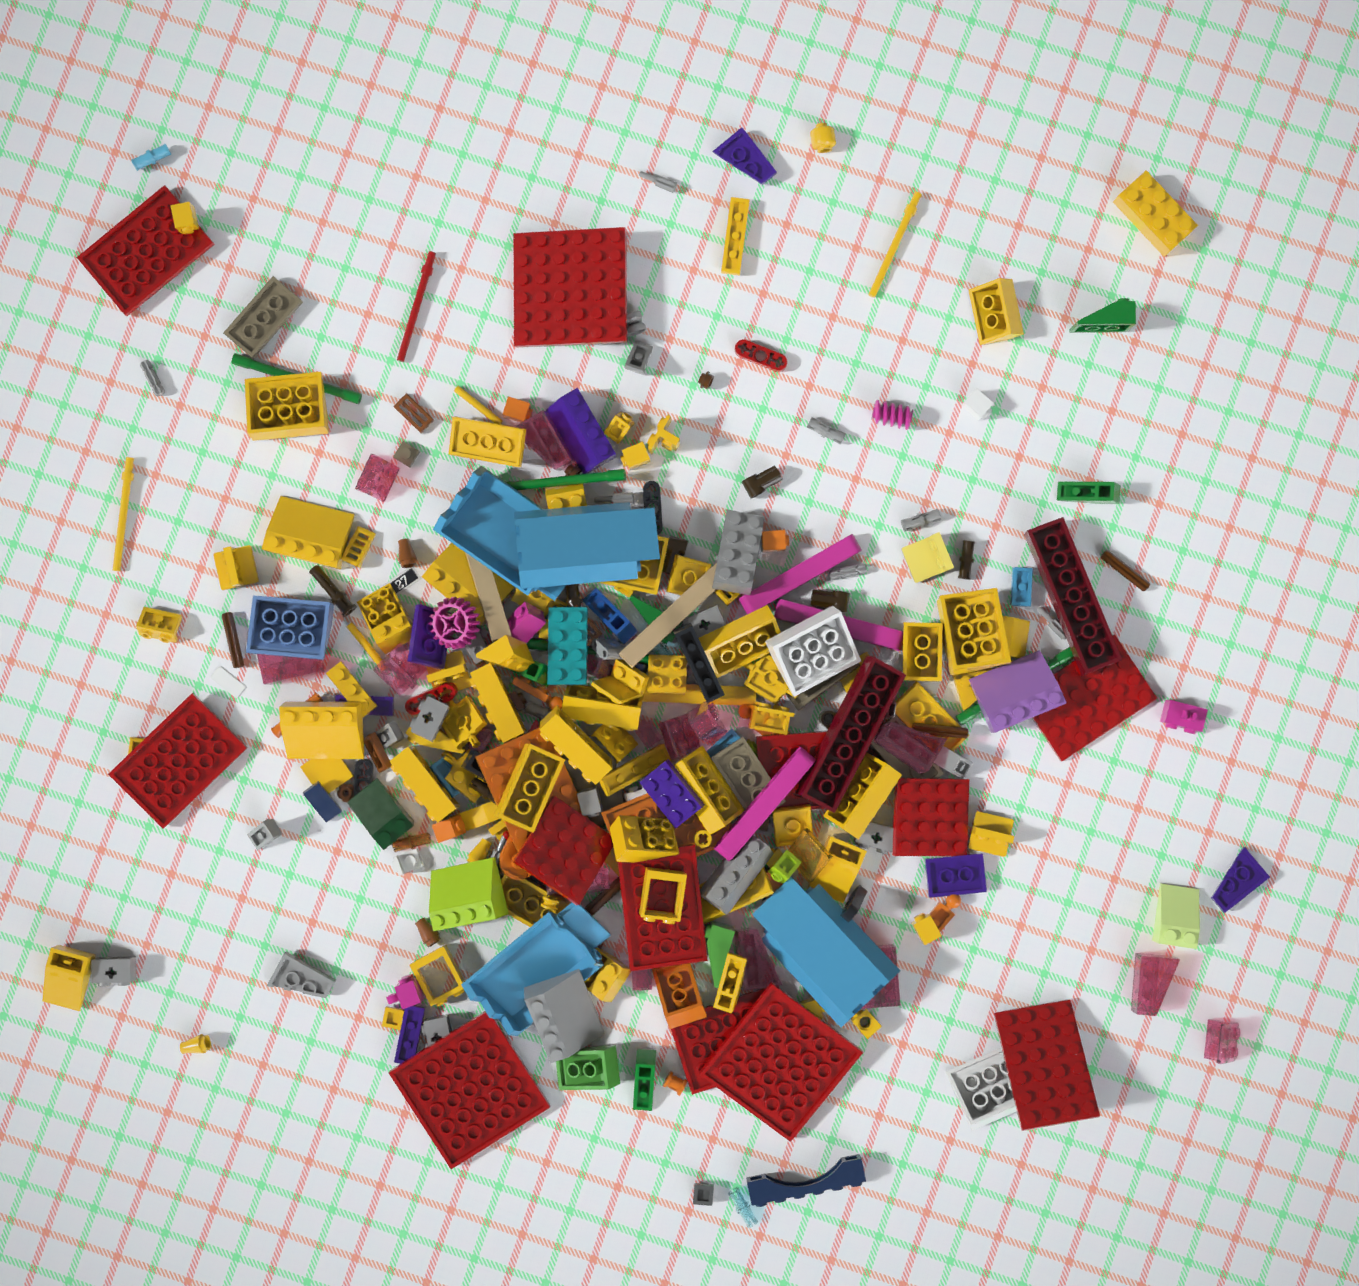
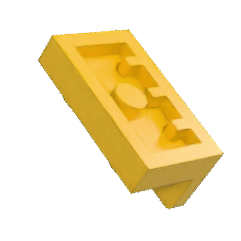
M143 607L136 628L139 635L143 638L159 639L164 643H176V633L182 616L176 613Z

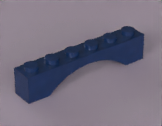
M860 1154L841 1157L826 1173L807 1181H782L767 1174L746 1177L751 1205L762 1207L767 1205L768 1202L775 1201V1203H781L791 1197L800 1199L810 1193L820 1195L829 1189L839 1191L844 1186L858 1187L863 1182H866L862 1158Z

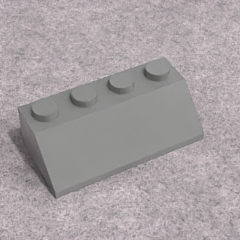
M752 835L733 859L727 861L724 858L700 889V896L728 915L760 873V870L772 857L773 851L766 843Z

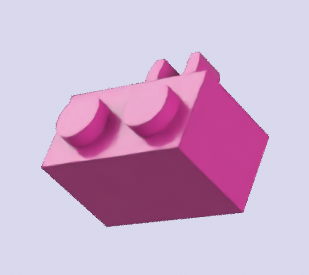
M526 601L519 605L507 620L511 637L525 643L546 623L543 611Z
M1165 700L1160 722L1165 723L1167 728L1177 730V727L1184 728L1185 733L1195 735L1196 732H1203L1208 709L1174 700Z
M409 974L398 980L399 983L394 987L396 993L386 997L388 1004L399 1001L401 1008L405 1009L421 1003L426 996L416 977H413V974Z

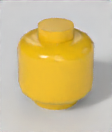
M819 123L816 125V128L811 130L812 148L817 150L818 153L832 151V148L836 145L834 128L828 126L827 123Z

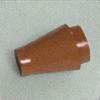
M399 540V564H401L402 568L416 566L417 557L410 544V540Z
M425 917L415 923L423 944H426L427 947H431L441 940L440 933L433 931L432 925Z

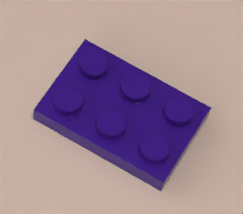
M421 604L415 605L407 661L440 670L444 669L447 648H445V645H440L439 640L433 639L436 633L430 632L434 629L433 625H429L430 622H433L430 615L435 614L432 607Z
M669 759L639 782L675 829L705 806Z
M983 853L924 859L929 898L953 894L963 895L987 892Z

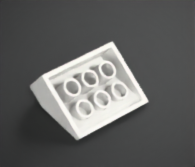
M834 606L765 641L777 668L794 697L861 661L843 615Z
M1002 1047L946 1071L972 1131L1016 1112Z

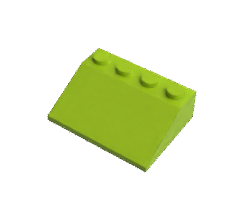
M495 857L431 871L429 915L433 931L494 920L509 914Z

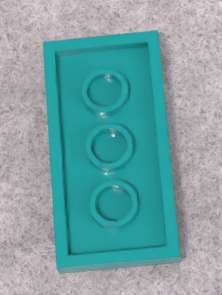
M549 607L547 685H587L588 608Z

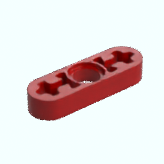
M745 339L739 340L735 345V354L739 358L775 372H782L787 366V358L781 353ZM744 344L747 345V350L752 351V347L756 349L753 351L751 358L749 357L750 352L744 351V353H740V348L738 347H742ZM758 351L765 352L766 359L763 361L757 360L756 353ZM771 354L773 355L772 360L777 361L778 358L782 359L781 363L784 365H780L778 368L775 366L776 363L773 361H770V365L766 363L768 362Z
M445 682L412 696L406 701L405 710L410 715L419 714L421 710L418 707L412 708L411 704H416L422 699L426 700L427 694H433L436 700L446 703L457 695V686L452 682ZM446 688H447L448 690H449V689L452 690V692L450 693V695H449L448 693H446V694H444V695H442V696L440 695V693H442L443 691H445Z

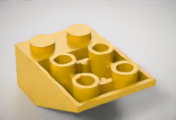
M583 484L545 488L548 509L587 506Z
M390 583L357 601L376 644L385 655L411 640L413 623Z
M619 815L610 826L617 862L635 863L679 854L674 828L668 819Z
M828 835L808 888L810 886L815 888L820 884L834 900L844 903L867 851Z
M62 945L51 947L45 967L42 1001L81 1011L91 975V960L95 959L96 954Z
M596 947L595 949L602 956L601 960L604 966L584 982L588 991L601 1001L612 1002L631 972L629 967L605 950Z

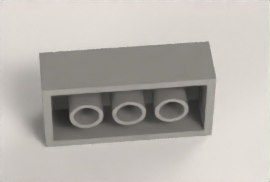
M727 509L712 586L713 589L750 595L765 516Z

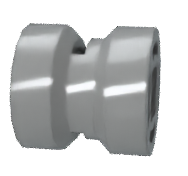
M641 311L627 314V331L629 336L638 335L647 330L641 320Z

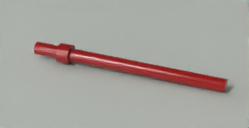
M428 252L425 265L422 266V276L397 361L404 362L428 279L433 273L434 268L432 266L436 256L435 252Z

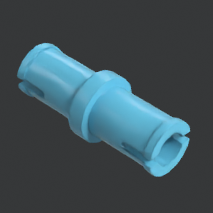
M165 143L151 151L147 150L145 154L131 159L138 171L150 164H156V161L171 155Z

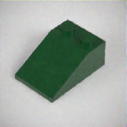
M378 778L347 802L363 826L383 850L414 826V820Z

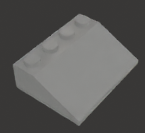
M580 969L524 987L525 1003L550 1063L572 1056L605 1034Z

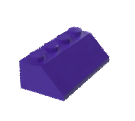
M578 387L560 397L546 409L572 457L582 470V474H588L617 457Z

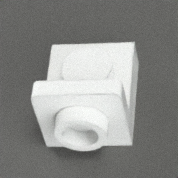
M638 786L628 788V792L624 793L625 800L629 801L647 792L643 787L639 789Z
M418 848L393 857L392 866L399 875L424 866Z

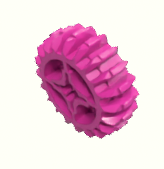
M457 597L445 598L442 602H438V607L433 608L435 614L430 615L433 622H430L429 625H433L434 628L430 632L436 633L433 639L439 640V644L445 645V648L452 647L454 650L470 645L472 643L471 639L477 638L474 632L480 631L476 627V625L481 623L476 621V617L479 616L478 613L474 614L476 607H470L471 602ZM453 607L458 609L456 613H447ZM456 632L462 633L457 639L452 637Z

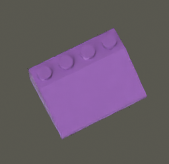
M1040 650L968 679L991 733H996L1066 704L1060 686Z

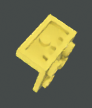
M940 532L901 549L915 583L954 568Z

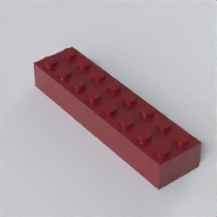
M1064 517L1027 530L1024 534L1081 676L1122 661Z
M866 656L814 756L816 759L814 764L805 773L795 793L833 813L836 812L906 674L873 656Z

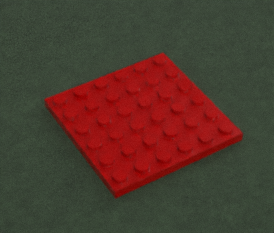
M625 227L513 233L514 347L627 343V236Z
M771 982L699 1071V1075L791 1142L860 1058L863 1051Z
M486 1011L388 1072L450 1169L455 1168L550 1108L546 1097L496 1019L489 1018Z

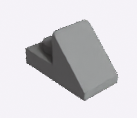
M635 341L624 368L644 375L653 346Z
M395 721L386 724L376 731L384 750L404 739V735Z
M268 818L247 835L258 851L281 836L282 832L274 819Z

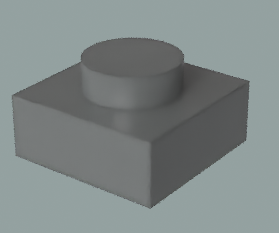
M694 1183L693 1205L712 1206L714 1184Z

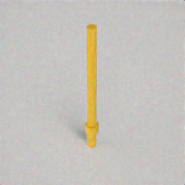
M915 191L910 204H907L904 210L905 215L868 294L870 297H876L911 217H914L917 211L916 206L922 195Z
M126 457L125 470L122 472L121 480H123L112 571L121 570L131 481L134 479V473H132L134 458Z

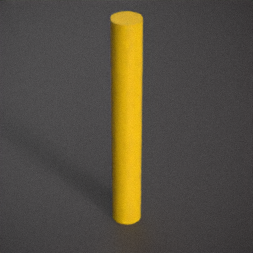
M459 385L455 388V393L493 423L502 424L503 420Z
M352 622L347 625V629L382 671L387 669L388 665Z

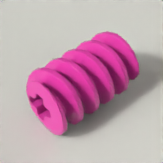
M877 399L874 404L871 420L875 418V423L878 424L881 419L883 426L890 421V427H893L896 422L898 429L905 424V430H908L912 420L913 409L910 412V407L906 406L903 410L902 404H899L895 409L894 403H891L888 407L887 401H884L880 406V401Z

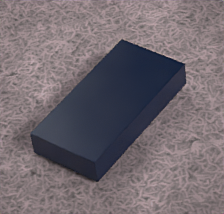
M319 781L303 791V795L326 823L342 812V809Z

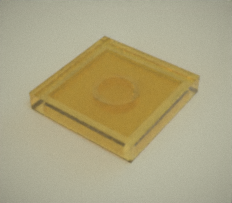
M808 828L801 832L788 849L789 852L802 862L797 870L808 883L813 882L833 857Z

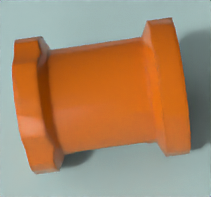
M670 1071L662 1086L669 1087L680 1096L688 1081L680 1079Z

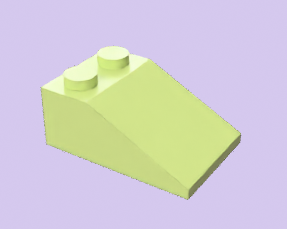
M1160 883L1152 941L1159 944L1197 949L1200 932L1199 889Z

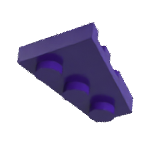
M740 128L712 151L715 155L761 185L777 174V171L743 128Z
M1243 847L1211 899L1223 913H1226L1269 879L1270 876L1249 851Z

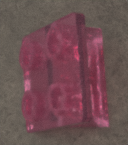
M370 454L355 489L385 502L400 468L375 454Z
M401 643L373 668V671L400 696L409 687L413 689L418 684L417 679L427 670L424 665L407 661L409 651Z
M688 713L658 723L671 760L687 755L700 747L699 739L693 727V721Z
M1208 1019L1204 1051L1205 1059L1217 1061V1064L1235 1061L1238 1057L1239 1023H1227Z

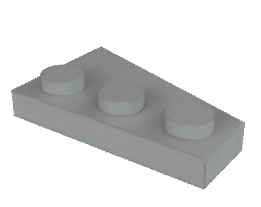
M286 951L267 986L280 987L283 990H294L303 994L326 998L336 979Z

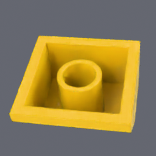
M1003 616L1010 657H1024L1030 621Z
M508 635L501 637L475 654L481 660L516 672L525 671L528 669V666L534 663L527 644Z

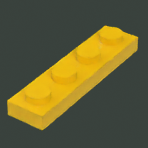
M731 197L721 268L722 274L740 276L750 199Z
M659 744L607 773L599 781L605 796H610L648 775L667 759L671 761L665 745Z

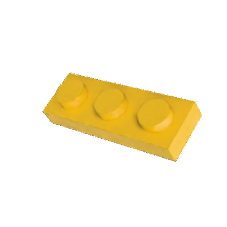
M342 661L326 672V675L348 702H362L363 718L378 707Z

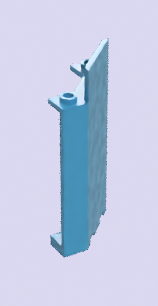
M480 466L472 473L467 485L456 494L449 509L440 515L433 530L527 596L533 590L535 592L539 590L555 601L566 587V585L521 589L514 512L543 510V508L486 468Z
M630 502L514 512L521 589L638 579L637 572L641 571L640 561L660 559L655 508L631 509Z
M790 877L752 914L766 929L764 931L766 935L761 939V942L830 1017L842 1027L900 972V969L853 919L847 922L840 916L843 909L820 884L815 888L810 886L804 891Z
M570 903L558 914L548 912L461 985L471 1001L481 1003L489 1018L499 1019L508 1035L518 1036L534 1023L524 1000V987L580 969L584 981L604 966L601 960L602 956L595 948L609 938L611 934L581 904L576 906Z

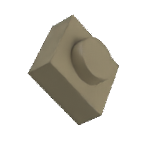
M403 441L393 458L410 468L420 451Z

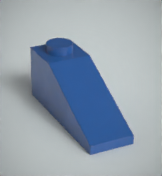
M597 588L583 599V602L623 644L638 632L633 624Z

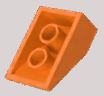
M691 963L652 969L663 1012L670 1029L707 1017Z

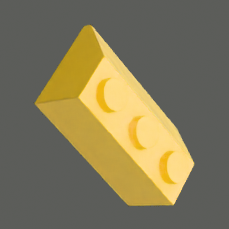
M998 278L969 289L980 345L1005 341L1024 335L1013 279Z
M903 622V673L906 674L905 681H942L943 623Z

